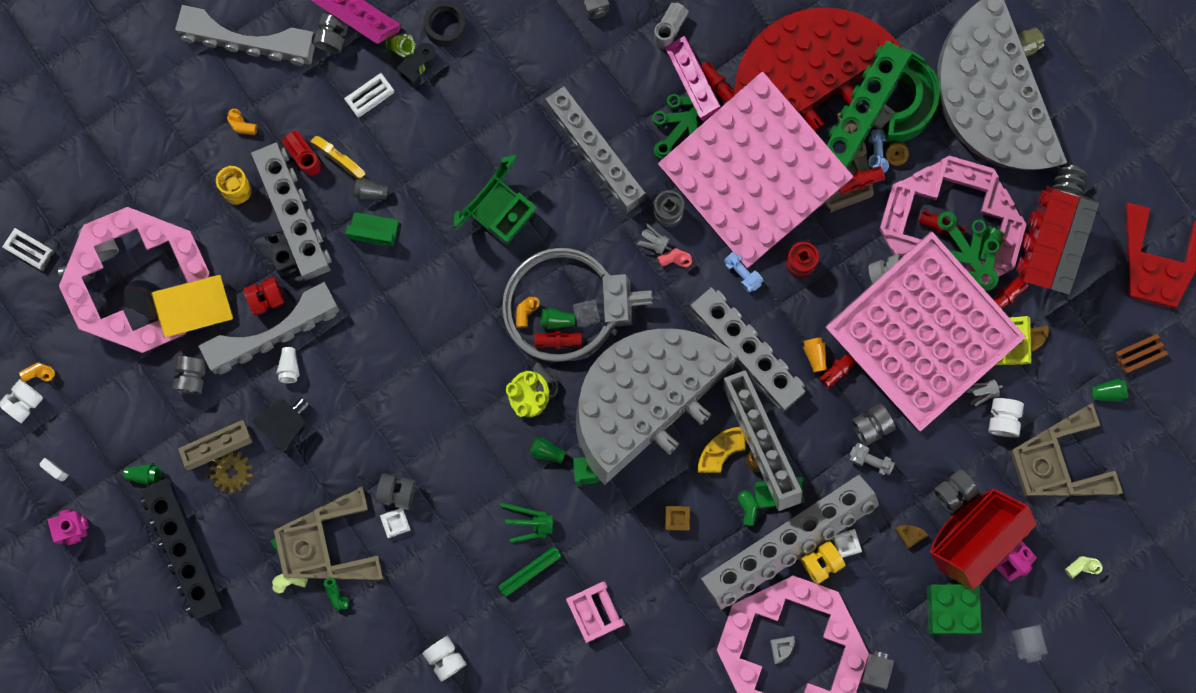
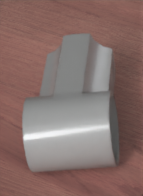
M671 3L661 22L655 27L654 43L659 49L664 50L666 46L674 42L675 36L689 13V10L679 3ZM662 33H666L669 35V37L662 38L659 35Z

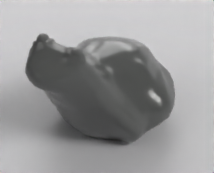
M536 363L532 370L543 376L548 384L549 399L554 398L559 389L557 378L547 372L540 363ZM538 380L536 391L543 392V385Z

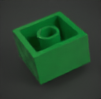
M963 584L927 586L928 635L980 634V585L974 590Z

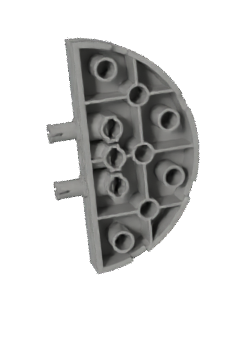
M654 329L639 332L618 341L605 350L591 366L585 377L576 411L578 442L589 467L599 480L605 485L653 441L664 449L668 455L671 454L678 447L679 443L667 434L665 430L684 412H688L700 425L709 419L711 413L704 409L697 401L733 369L738 355L712 338L681 329Z

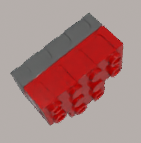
M1047 186L1046 191H1041L1038 204H1041V207L1037 206V210L1032 211L1028 224L1031 225L1029 234H1024L1021 244L1026 254L1024 258H1020L1017 271L1024 282L1070 294L1099 202L1088 197Z

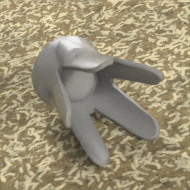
M647 224L653 232L645 229L642 232V236L652 243L639 241L636 245L655 250L656 253L661 255L665 248L671 251L672 249L667 247L669 238L661 236Z
M994 379L986 383H974L973 385L979 386L970 387L966 392L981 396L972 400L970 405H975L976 407L990 398L999 397V388L1003 386H998Z

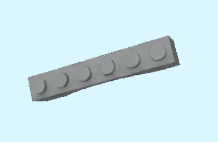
M185 5L181 7L175 29L181 40L188 43L197 41L212 48H215L216 45L221 46L231 52H238V50L246 51L251 56L259 57L260 55H265L275 61L289 60L292 64L303 66V64L311 65L315 49L313 45L314 32L291 27L283 32L269 36L241 35L220 26L210 18L204 9Z
M323 282L303 292L299 303L292 313L274 328L249 337L219 335L199 345V348L210 370L214 374L219 373L221 375L232 369L231 366L239 362L243 364L250 361L254 354L268 352L274 348V344L280 341L287 342L295 337L294 334L313 329L316 326L315 323L334 318L340 310L329 288Z

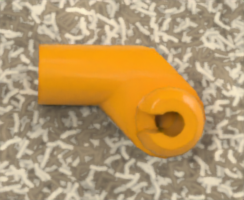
M238 109L229 110L227 120L233 131L241 134L256 135L257 124L245 123Z
M528 297L517 306V328L528 327V316L540 306V301L537 297Z
M35 363L20 371L19 375L24 382L34 377L48 382L54 378L55 372L50 366Z

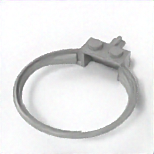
M554 248L531 256L515 270L505 288L502 310L506 328L511 338L522 350L541 360L564 362L583 357L596 350L605 342L615 327L633 325L632 306L652 304L653 296L651 290L631 292L630 280L626 274L610 275L597 260L584 252L569 248ZM556 257L579 260L590 266L603 279L605 322L608 323L607 327L603 326L597 337L587 346L567 354H549L529 345L517 331L512 317V298L522 276L539 262Z

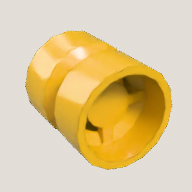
M228 166L220 170L216 176L217 188L227 202L239 205L249 199L252 188L240 168Z
M829 540L817 547L816 553L811 552L800 558L807 573L816 584L829 578L830 572L836 573L846 566L840 553ZM818 559H821V561L825 565L823 569L818 563Z

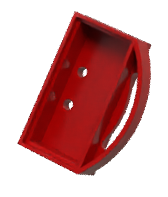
M993 488L965 504L944 524L932 544L930 554L940 572L974 590L1024 537L1028 536L1037 523L1028 505Z

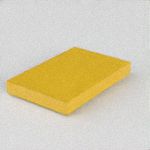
M221 275L151 293L164 338L233 319Z

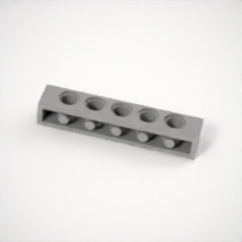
M563 86L546 98V108L626 214L644 202L645 192L567 89Z
M276 142L252 152V157L302 277L307 281L331 271L329 263L332 260L327 249L323 251L320 243L324 241L319 230H314L311 224L315 219L310 208L306 210L303 202L307 200L302 189L297 190L294 183L298 179L294 169H289L286 162L290 159L285 148L280 149ZM274 167H282L278 174H271ZM282 187H290L287 194H279ZM291 207L299 208L296 214H288V210ZM300 227H306L307 231L304 235H296ZM308 248H316L312 256H305V251Z
M711 287L690 305V311L718 342L738 355L736 359L738 365L744 371L746 370L748 376L782 413L785 412L804 395L805 390L803 388L805 386L797 376L793 378L790 375L786 363L781 359L777 360L772 355V348L765 341L761 343L756 337L758 335L751 325L748 324L746 326L742 322V316L734 307L730 308L725 303L727 301L725 296L719 290L715 292ZM716 309L721 310L724 317L715 319L711 312ZM729 327H736L739 330V335L730 336L727 333V329ZM751 344L754 346L755 352L747 354L743 351L742 346ZM766 361L770 364L771 368L768 371H762L759 369L758 363ZM777 378L783 379L786 382V387L782 389L777 388L774 385V380Z
M746 370L725 377L724 392L778 511L801 503L802 490Z

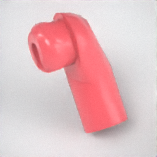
M677 248L657 257L661 267L670 263H675L682 267H689L692 264L691 255Z

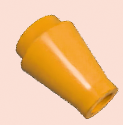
M822 337L804 341L805 347L803 349L813 368V372L826 370V347Z

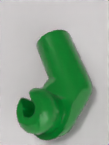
M743 490L738 495V501L745 511L743 524L754 526L758 503L749 491Z
M334 578L326 579L324 586L333 608L338 611L341 609L346 610L349 607L348 598L340 596Z

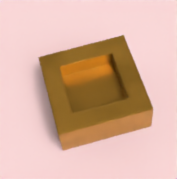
M666 506L665 531H689L690 507Z

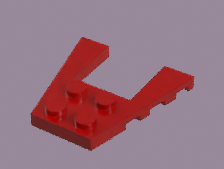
M1127 203L1125 211L1127 215L1126 233L1129 265L1127 268L1128 296L1175 309L1196 271V220L1192 225L1186 257L1183 263L1141 252L1150 208Z

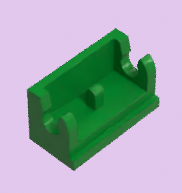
M586 457L573 458L577 487H582V484H595L600 481L589 467Z

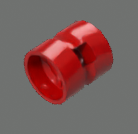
M799 242L792 246L786 260L788 272L795 278L802 279L810 276L818 263V250L808 242Z
M274 276L263 280L260 286L255 283L243 288L254 316L267 312L268 307L274 309L285 304L283 294ZM262 292L264 293V296L266 298L265 301H261V298L259 296V294Z

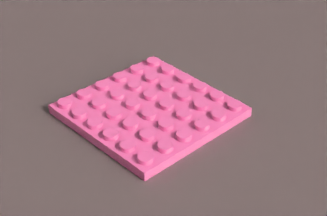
M763 71L658 163L736 255L739 254L742 257L741 262L746 268L754 264L854 177Z
M933 232L926 235L825 327L920 432L1026 337Z

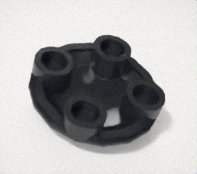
M146 280L132 281L125 286L123 304L128 309H134L138 313L144 314L146 318L155 320L158 315L151 293L162 289Z

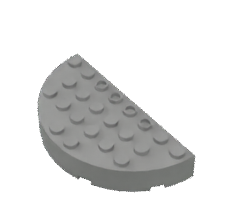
M980 0L955 23L940 52L937 65V78L940 88L939 104L947 124L955 136L971 152L992 164L1004 168L1040 170L1067 163L1005 1Z

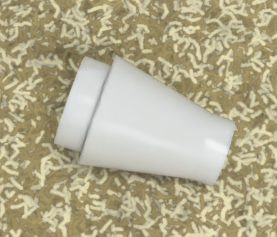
M285 347L282 348L276 376H278L279 382L295 383L300 375L296 359V349Z

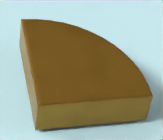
M1048 326L1031 328V352L1039 349L1044 344L1049 332Z
M901 525L894 529L907 549L928 536L923 529L913 525Z

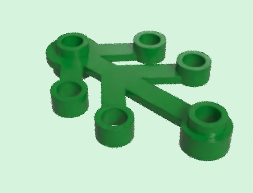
M671 94L667 98V106L670 109L693 105L689 96L679 97L677 94ZM671 99H676L678 103L676 105H672L669 101ZM694 106L689 112L665 114L662 111H657L654 113L653 123L656 126L680 122L665 141H660L655 145L654 156L656 159L661 161L672 151V146L687 128L689 136L697 129L696 117L698 113ZM657 116H662L664 120L658 122L655 118ZM664 146L667 148V151L662 153L659 151V148Z
M951 212L940 214L938 217L939 227L950 233L963 253L950 252L959 262L972 265L976 272H968L984 290L993 289L999 280L998 274L994 270L996 254L1000 249V243L996 239H989L986 242L985 248L988 252L983 266L979 260L983 234L987 230L986 222L983 220L973 222L972 230L974 234L970 247L956 226L958 223L956 215ZM945 217H950L951 223L949 225L943 224ZM979 222L984 225L982 231H977L975 228ZM990 242H996L997 248L993 251L989 249ZM985 274L990 276L988 283L982 281V277Z

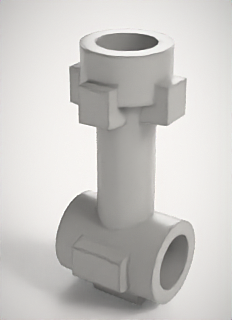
M856 443V446L852 448L849 455L851 456L849 459L851 463L862 466L865 462L879 468V474L883 476L891 474L895 463L890 458L879 459L868 454L869 448L867 446Z

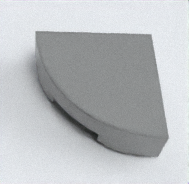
M794 636L770 640L774 664L784 661L791 654L795 643Z

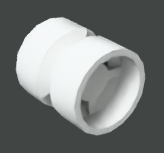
M19 379L11 388L12 394H6L2 398L0 407L15 420L22 423L30 414L29 409L35 408L42 401L43 397L31 386Z
M993 399L991 413L994 417L990 419L988 432L1003 437H1019L1021 423L1018 421V418L1022 417L1024 404L1012 399Z
M449 636L439 640L422 653L429 665L435 666L433 671L441 682L467 665L460 653L454 652L455 646Z

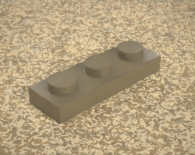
M241 420L182 446L178 450L185 469L189 471L246 446L253 441L245 421Z

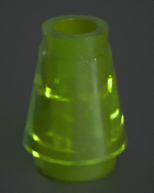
M408 34L391 36L386 40L387 47L402 57L409 56L415 50V41Z

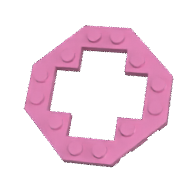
M948 156L940 162L913 174L911 177L893 184L879 230L893 255L901 253L904 256L921 241V239L903 234L914 194L936 200L942 180L986 192L980 214L1002 220L1000 231L1005 234L1003 238L1005 241L996 254L994 270L999 277L1015 268L1027 224L1017 212L1013 200L1006 188L1004 189L1000 183L999 176L994 168ZM966 263L965 269L967 271L976 272L970 263ZM988 274L983 275L982 281L988 283L990 276Z
M126 207L83 225L59 288L79 330L144 353L184 336L187 332L164 338L159 320L132 331L123 310L100 319L82 279L84 276L103 269L94 247L138 230L146 250L169 242L187 283L208 278L210 273L189 230Z
M791 576L732 605L716 651L737 693H763L754 690L762 666L740 659L754 615L758 614L778 621L785 599L830 615L822 638L845 646L831 690L828 691L807 683L804 693L857 692L869 653L839 592L796 576Z

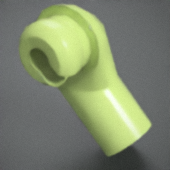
M1081 556L1068 566L1065 572L1073 579L1081 571L1095 575L1099 574L1103 566L1095 558Z
M282 573L273 579L272 589L276 593H283L290 584L305 588L308 579L284 578Z

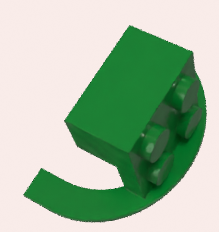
M516 155L503 157L497 171L481 192L461 212L456 211L454 215L455 229H459L472 217L507 246L534 215L537 207L522 194H516L502 182L513 167L517 158Z

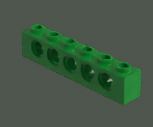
M886 41L884 46L880 45L874 55L876 60L873 66H867L862 76L864 78L862 85L855 87L851 95L853 100L850 106H844L839 116L842 118L839 125H834L828 135L830 140L827 146L847 169L911 60L910 52L889 41ZM887 64L892 67V70L889 73H882L879 70L880 66ZM872 84H877L881 89L877 93H871L868 91V87ZM860 104H866L869 110L866 113H859L856 108ZM848 124H854L858 129L854 133H847L845 127ZM837 144L846 146V150L843 153H836L833 148Z

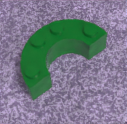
M907 49L904 50L911 53V60L899 80L910 88L913 94V104L902 112L890 114L886 143L895 141L905 142L922 133L930 124L939 103L940 88L936 73L925 62L924 58Z

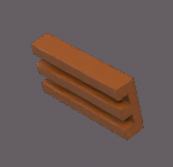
M1158 334L1114 353L1124 374L1168 355L1167 350L1165 351L1163 348L1164 344L1159 340ZM1154 342L1155 344L1125 359L1122 358V355L1148 343ZM1155 350L1159 351L1157 355L1128 368L1126 366V363Z

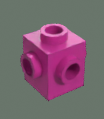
M73 509L63 510L59 512V516L48 519L54 543L72 545L81 542V538L87 536L86 529L89 526L85 515L82 516V513L73 511Z
M1021 540L996 568L1008 582H1011L1019 576L1024 577L1033 569L1031 564L1037 557Z

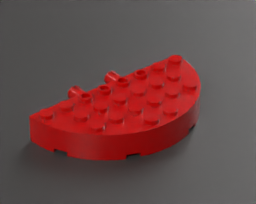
M813 8L794 12L769 25L750 44L738 67L733 96L763 71L815 132H818L817 129L821 130L825 123L814 109L838 93L843 96L850 106L853 100L851 95L854 91L852 84L862 78L868 65L873 66L876 60L874 55L880 45L884 46L886 41L898 47H901V45L879 24L851 11L836 8Z

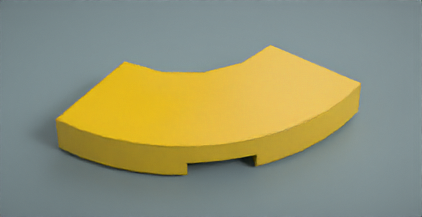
M315 136L310 141L326 157L333 160L350 175L360 180L365 175V171L348 156L338 152L332 144L323 138Z
M741 427L725 430L708 443L701 454L697 473H721L723 464L729 456L736 452L745 451V436Z

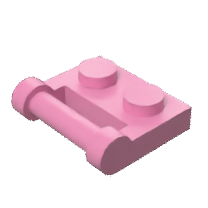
M605 581L566 599L586 643L625 625L623 619L619 618L609 597ZM598 593L611 622L606 626L591 597Z

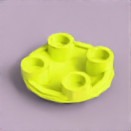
M525 371L518 374L512 380V383H509L506 387L510 405L520 417L539 415L546 408L549 401L548 384L542 375L534 371ZM538 380L543 385V392L536 391Z

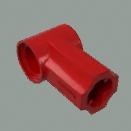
M298 130L287 134L282 143L302 172L307 176L317 175L321 170V162L317 155L312 151ZM308 160H314L312 165L304 166Z

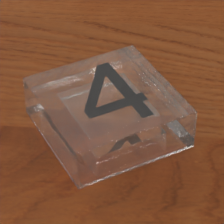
M595 299L573 304L578 328L601 323Z

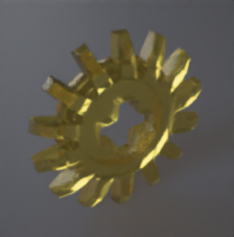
M232 451L229 453V457L221 456L223 459L221 461L214 459V462L218 465L217 467L211 466L210 470L216 471V474L210 477L211 479H218L214 483L215 487L222 484L221 491L224 492L229 487V493H233L234 486L237 487L238 491H241L240 483H244L246 486L249 484L245 477H252V474L246 473V470L251 469L252 465L245 466L248 458L245 457L243 460H240L242 453L238 452L237 456L234 457ZM235 466L234 469L238 471V474L233 475L232 479H229V475L225 473V470Z

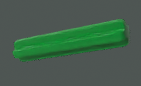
M552 547L499 585V590L504 596L510 595L560 559V552L556 547Z

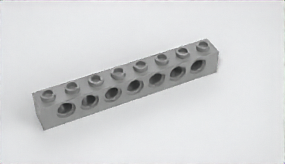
M860 475L854 477L702 577L701 580L706 590L721 610L734 604L737 599L746 593L752 592L764 581L772 579L778 572L793 565L796 560L805 554L813 552L817 546L827 540H831L837 533L846 527L852 526L864 515L872 513L879 506L876 494Z

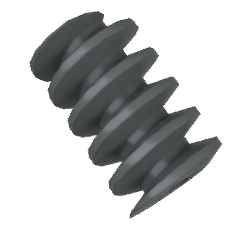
M1065 163L1060 165L1061 168L1057 170L1058 176L1054 180L1056 185L1052 188L1073 194H1081L1082 189L1077 187V185H1084L1085 181L1079 177H1086L1087 172L1073 164Z

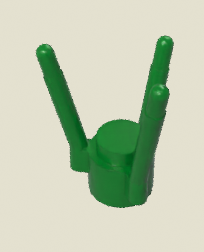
M499 504L502 508L537 516L533 517V520H505L506 524L532 525L533 531H538L537 533L511 538L509 540L511 543L534 538H546V534H552L553 515H546V512H539L511 504Z

